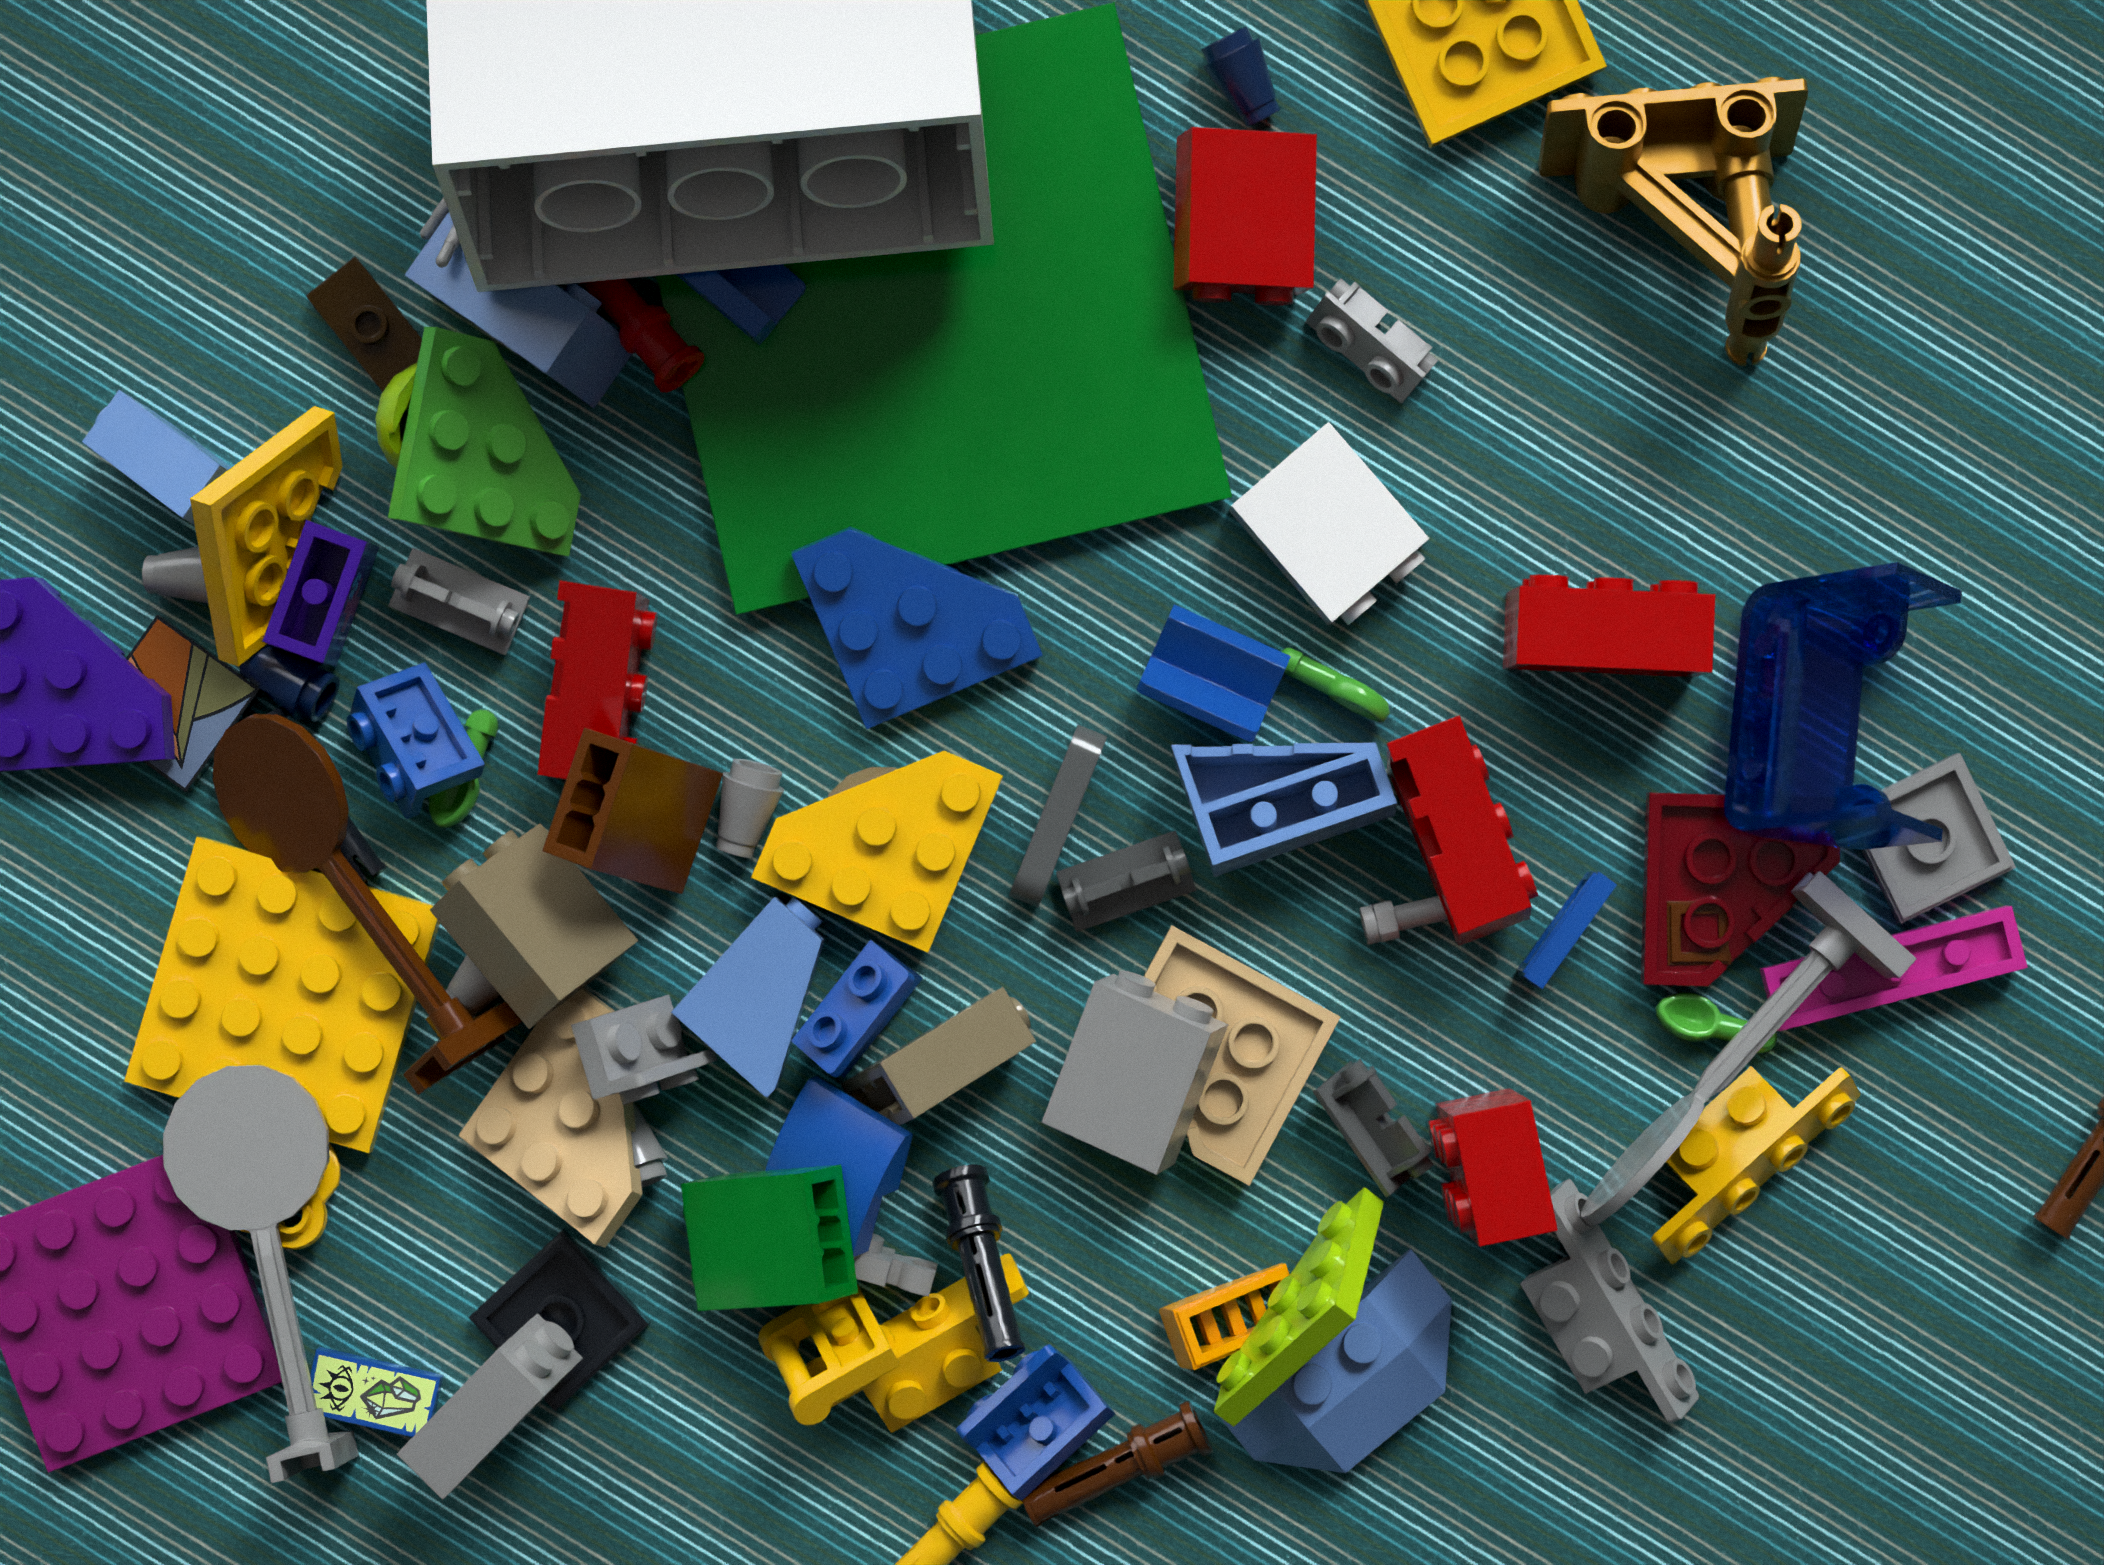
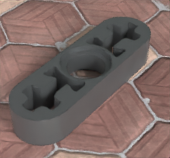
M1077 725L1010 891V897L1039 908L1107 736Z

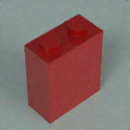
M1191 127L1177 137L1173 290L1193 291V300L1198 302L1231 301V293L1255 294V304L1282 306L1293 304V296L1314 288L1317 134Z

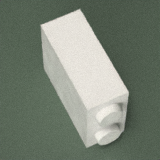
M1329 422L1232 504L1229 509L1230 513L1327 625H1330L1339 616L1347 625L1352 623L1377 601L1369 592L1371 588L1387 575L1397 584L1425 560V557L1418 551V548L1430 539Z

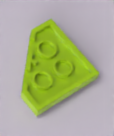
M1364 1187L1346 1204L1338 1201L1328 1209L1318 1225V1234L1291 1274L1285 1277L1271 1293L1267 1302L1268 1308L1240 1350L1233 1353L1220 1369L1217 1383L1221 1387L1214 1413L1234 1427L1356 1319L1384 1201Z

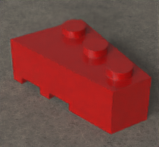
M559 580L557 600L565 601L560 635L552 640L550 659H555L556 661L551 693L547 695L545 702L537 775L567 779L584 727L638 744L637 738L628 737L632 712L642 713L644 709L648 676L638 674L642 649L652 650L658 613L648 611L649 599L637 592Z
M1460 715L1388 742L1387 773L1457 945H1463L1530 919L1532 908L1530 899L1538 897L1534 880L1525 861L1518 863L1514 861L1507 840L1514 838L1510 822L1500 802L1493 804L1485 783V781L1490 780L1486 764L1478 746L1470 744Z

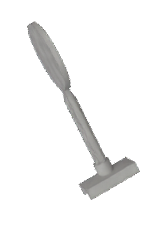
M1818 871L1814 876L1810 872L1807 873L1791 890V893L1826 926L1808 946L1811 952L1705 1068L1695 1089L1689 1095L1684 1096L1669 1107L1648 1126L1607 1171L1589 1195L1581 1210V1218L1590 1226L1600 1224L1615 1213L1650 1180L1694 1127L1707 1099L1728 1086L1832 969L1838 971L1856 953L1885 978H1900L1917 959L1821 871Z
M264 1065L226 1066L198 1079L174 1104L163 1133V1160L165 1171L176 1196L195 1215L204 1221L225 1229L247 1230L251 1234L289 1415L285 1416L291 1445L266 1457L271 1483L284 1481L304 1469L320 1465L322 1471L336 1469L359 1456L354 1431L328 1433L323 1408H317L278 1229L280 1222L295 1216L318 1192L329 1164V1128L317 1100L294 1077Z

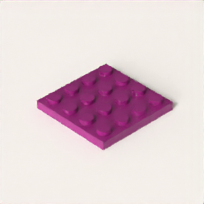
M163 1155L0 1217V1348L48 1473L282 1382L269 1318L235 1230H228L200 1219L176 1196L164 1168Z

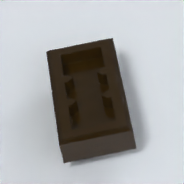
M356 256L306 295L307 299L382 392L395 375L418 363L422 337Z

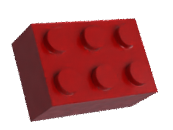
M1529 575V579H1522V586H1518L1506 593L1503 669L1670 677H1697L1712 673L1716 594L1698 593V582L1661 580L1659 584H1651L1650 591H1633L1634 579L1598 577L1594 578V581L1586 582V588H1568V576Z
M1508 1088L1436 1103L1438 1119L1429 1120L1428 1129L1435 1158H1440L1441 1163H1445L1447 1169L1449 1168L1451 1181L1441 1183L1442 1197L1448 1221H1453L1454 1227H1459L1460 1233H1466L1480 1247L1558 1231L1531 1100Z

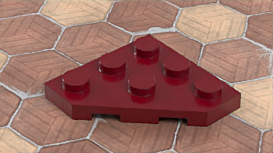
M1646 793L1641 984L1709 986L1728 966L1723 965L1719 959H1716L1710 965H1668L1667 901H1693L1686 909L1685 914H1681V952H1719V946L1729 940L1732 962L1793 907L1792 905L1798 899L1791 893V890L1807 873L1810 872L1814 876L1818 871H1821L1826 876L1840 863L1842 798ZM1710 903L1716 904L1724 910L1728 924L1725 933L1720 938H1718V914H1693L1699 906Z

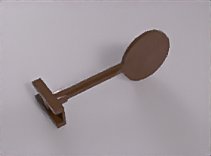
M253 714L225 730L214 752L212 779L220 810L235 837L250 852L271 858L278 870L282 872L307 873L314 868H319L429 1016L426 1018V1021L440 1040L436 1041L403 1074L416 1093L420 1095L502 1043L506 1039L505 1033L523 1023L507 1002L504 1001L473 1019L458 997L451 999L342 854L340 846L346 838L349 808L342 778L326 749L303 726L278 714Z

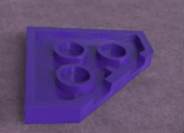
M37 577L1 579L0 772L174 760L175 746L171 695L154 679H148L124 657L125 653L89 620L82 619L60 598L61 594L46 580Z

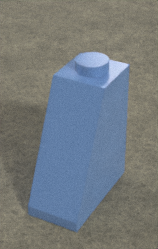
M118 390L108 406L99 413L95 424L82 441L177 515L193 525L195 524L190 498L232 468L156 412L121 390Z
M779 896L774 897L671 1011L673 1015L766 1098L780 1085L793 1044L791 1040L796 1035L826 939L816 930L823 920L795 896L788 903L784 902Z

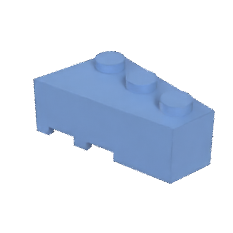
M448 212L405 273V276L489 336L525 359L539 371L561 384L589 406L595 408L632 355V353H627L621 346L619 331L596 314L602 302L575 283L567 284L564 290L554 284L550 286L477 292L461 244L455 250L446 267L441 268L436 264V258L453 226L450 213Z
M1294 743V746L1232 744V746L1224 747L1171 745L1173 760L1214 877L1393 817L1396 813L1397 801L1376 743Z

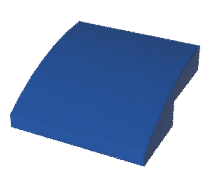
M815 1076L808 1079L793 1104L777 1137L765 1171L841 1164L853 1256L856 1257L869 1250L882 1196L899 1189L913 1133Z

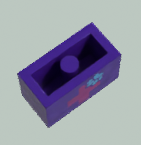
M306 520L262 642L323 664L337 666L379 547Z

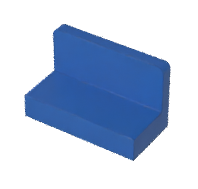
M783 264L675 274L759 346L806 291L805 283Z
M1174 604L1137 686V691L1246 741L1253 742L1291 656Z

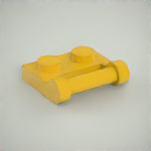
M859 1286L858 1293L820 1304L798 1305L768 1322L762 1327L758 1335V1341L764 1355L769 1360L775 1361L790 1392L788 1403L794 1418L803 1425L820 1423L829 1414L831 1404L861 1387L875 1382L884 1374L900 1366ZM810 1335L828 1368L811 1378L798 1351L800 1341Z

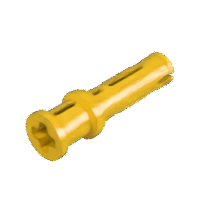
M983 1461L976 1468L978 1476L953 1501L944 1500L939 1505V1511L936 1513L938 1521L895 1565H949L964 1548L972 1550L974 1547L979 1548L985 1542L984 1533L1009 1508L1017 1510L1023 1502L1010 1493L989 1465Z

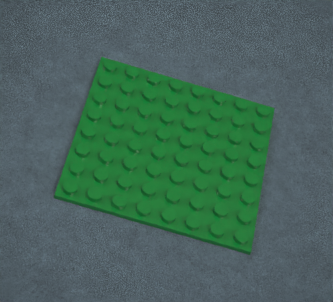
M1115 2L975 35L994 245L783 264L805 283L806 291L760 346L675 274L656 276L663 307L671 316L670 325L688 346H698L705 356L699 370L682 385L736 615L810 598L791 552L850 526L906 551L915 552L944 565H951L1232 498L1183 290H1173L1174 250Z

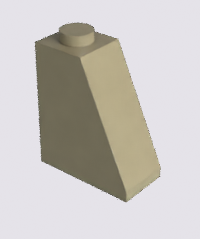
M1001 987L842 1082L841 1086L846 1094L900 1126L916 1118L1035 1043L1036 1040L1029 1030L1031 1027L1029 1016L1021 1003L1015 998L1009 997L1004 987Z

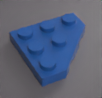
M851 526L791 552L866 729L1043 656L1019 596L1014 592L996 585H990L958 572L957 569L891 545Z

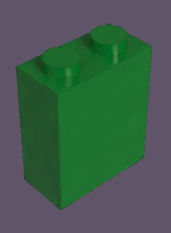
M841 1164L721 1174L681 1183L683 1217L687 1227L692 1265L691 1277L695 1287L698 1311L820 1304L858 1293Z

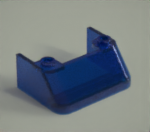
M1899 562L1768 583L1757 588L1749 596L1741 616L1724 799L1725 815L1731 826L1757 837L1857 850L1942 842V828L1893 810L1889 798L1882 790L1867 784L1853 785L1863 666L1884 663L1898 653L1906 638L1909 611L1961 603V590Z

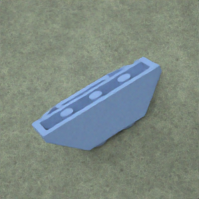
M1410 1248L1363 1287L1356 1319L1234 1427L1221 1417L1220 1419L1256 1461L1347 1473L1445 1393L1451 1297Z

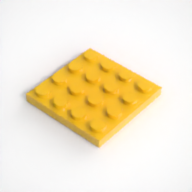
M196 837L124 1082L180 1098L198 1079L226 1066L264 1065L294 1077L317 1100L329 1128V1142L365 1153H371L375 1146L417 999L322 872L314 869L307 873L282 872L278 870L271 858L205 837ZM367 885L428 966L440 922L430 911L434 905Z

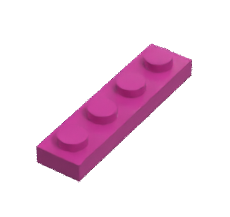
M2006 905L1892 934L1893 938L1917 958L1900 978H1885L1854 953L1838 971L1832 969L1777 1031L2028 968L2012 906ZM1805 957L1759 968L1767 999Z

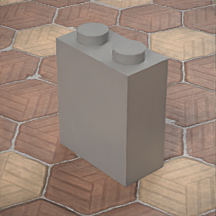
M1119 971L1118 975L1112 974L1094 982L1041 1123L1157 1175L1174 1165L1229 1024L1211 1017L1213 1009L1205 1003L1185 996H1178L1176 1001L1154 992L1156 985L1150 979L1133 972Z
M537 1313L491 1355L406 1443L397 1455L443 1500L583 1359L573 1349L574 1344L570 1336L559 1325L550 1321L546 1322Z

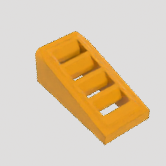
M1279 1263L1160 1308L1159 1313L1178 1365L1184 1369L1196 1370L1239 1351L1254 1327L1246 1328L1236 1298L1244 1295L1256 1326L1266 1311L1259 1288L1268 1285L1272 1293L1275 1287L1285 1277L1290 1275L1286 1263ZM1220 1305L1230 1333L1229 1336L1224 1338L1221 1337L1211 1309ZM1194 1315L1205 1341V1344L1202 1346L1198 1344L1189 1317Z

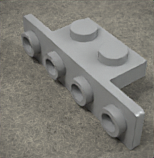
M1571 1179L1559 1183L1550 1192L1558 1231H1555L1569 1256L1529 1274L1520 1285L1585 1394L1637 1370L1667 1422L1670 1424L1682 1419L1699 1399L1694 1375L1689 1366L1682 1359L1677 1358L1663 1334V1326L1659 1315L1651 1305L1643 1301L1630 1279V1269L1624 1256L1617 1249L1611 1247L1598 1224L1590 1226L1581 1218V1210L1588 1197L1583 1193H1579Z

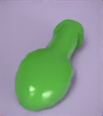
M1287 647L1281 650V652L1291 656L1284 672L1285 675L1325 693L1337 704L1362 717L1376 722H1385L1390 714L1389 704L1374 689L1353 678L1340 674L1295 649Z
M481 709L472 712L464 725L468 727L466 732L483 760L492 736L496 737L499 725L498 719L492 712ZM478 778L429 796V812L436 825L441 828H450L460 823L476 805L480 793Z
M1682 992L1671 994L1660 1000L1655 1007L1656 1017L1664 1028L1676 1037L1691 1042L1706 1041L1713 1037L1730 1042L1748 1022L1747 1020L1720 1013L1717 1006L1708 998L1695 993ZM1776 1032L1757 1053H1767L1775 1047L1777 1043Z

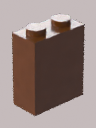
M584 727L542 851L595 871L682 894L723 773Z

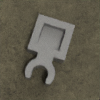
M874 1233L869 1250L854 1257L857 1279L884 1287L888 1283L915 1294L929 1296L937 1263L917 1257L895 1254V1249L883 1246L884 1238Z

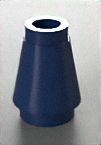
M1247 26L1201 49L1208 63L1203 66L1204 70L1237 114L1242 117L1246 127L1281 110L1275 99L1276 94L1260 38L1253 40Z
M265 645L240 665V675L249 679L252 684L296 720H302L305 717L313 722L320 720L332 706L340 686L339 677L330 673V666L328 664H323L272 646Z

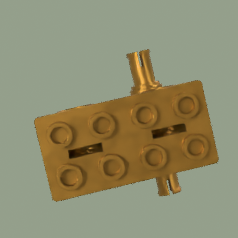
M1766 77L1748 84L1722 86L1715 82H1705L1694 85L1689 89L1657 91L1652 88H1638L1620 95L1593 97L1589 94L1577 93L1565 96L1561 100L1548 102L1538 161L1540 176L1549 177L1574 174L1576 191L1580 201L1588 209L1597 213L1609 214L1619 211L1628 205L1629 201H1632L1731 288L1725 315V322L1730 331L1725 346L1728 357L1740 366H1746V360L1750 352H1752V365H1756L1763 360L1767 351V342L1778 334L1783 325L1786 311L1792 306L1791 293L1799 269L1801 255L1796 243L1802 223L1799 214L1793 208L1780 204L1777 219L1774 220V206L1771 203L1769 191L1774 184L1771 157L1788 156L1793 152L1808 97L1807 81L1805 79L1786 80L1782 77ZM1702 177L1706 190L1713 197L1726 202L1730 232L1670 180Z

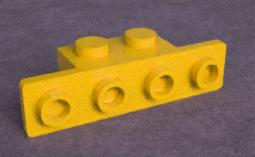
M1750 1066L1703 1109L1698 1121L1680 1146L1665 1162L1697 1196L1651 1237V1240L1662 1255L1671 1264H1674L1682 1256L1687 1258L1698 1253L1709 1242L1712 1236V1229L1730 1213L1732 1215L1739 1214L1756 1200L1760 1193L1759 1187L1777 1171L1785 1172L1794 1167L1805 1155L1808 1148L1807 1144L1825 1128L1833 1129L1843 1123L1853 1112L1855 1101L1861 1095L1852 1077L1842 1067L1838 1068L1793 1109Z
M1007 1253L1002 1255L1000 1259L1013 1305L1026 1298L1029 1290L1011 1254ZM966 1277L937 1293L922 1297L913 1307L881 1324L880 1327L900 1366L884 1374L875 1382L863 1386L831 1404V1408L863 1390L889 1431L893 1433L1002 1371L999 1362H988L984 1358V1348L979 1328L977 1327L978 1324L970 1299ZM822 1356L813 1359L805 1365L811 1378L828 1369Z

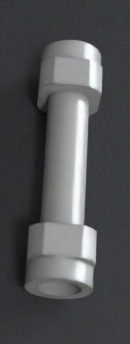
M1438 896L1393 906L1392 901L1387 900L1359 908L1368 945L1400 938L1399 931L1447 920Z

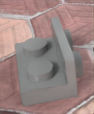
M669 995L571 1025L593 1100L619 1093L622 1104H626L660 1093L656 1082L658 1080L662 1091L699 1080L696 1067L717 1061L715 1051L708 1049L687 1055L681 1036L679 1020L671 1013L673 1006Z

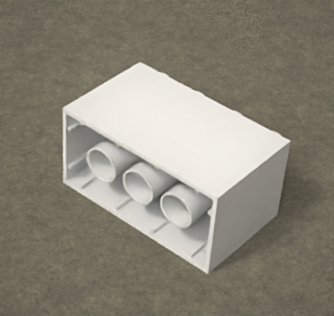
M427 0L432 165L477 292L994 245L972 0Z

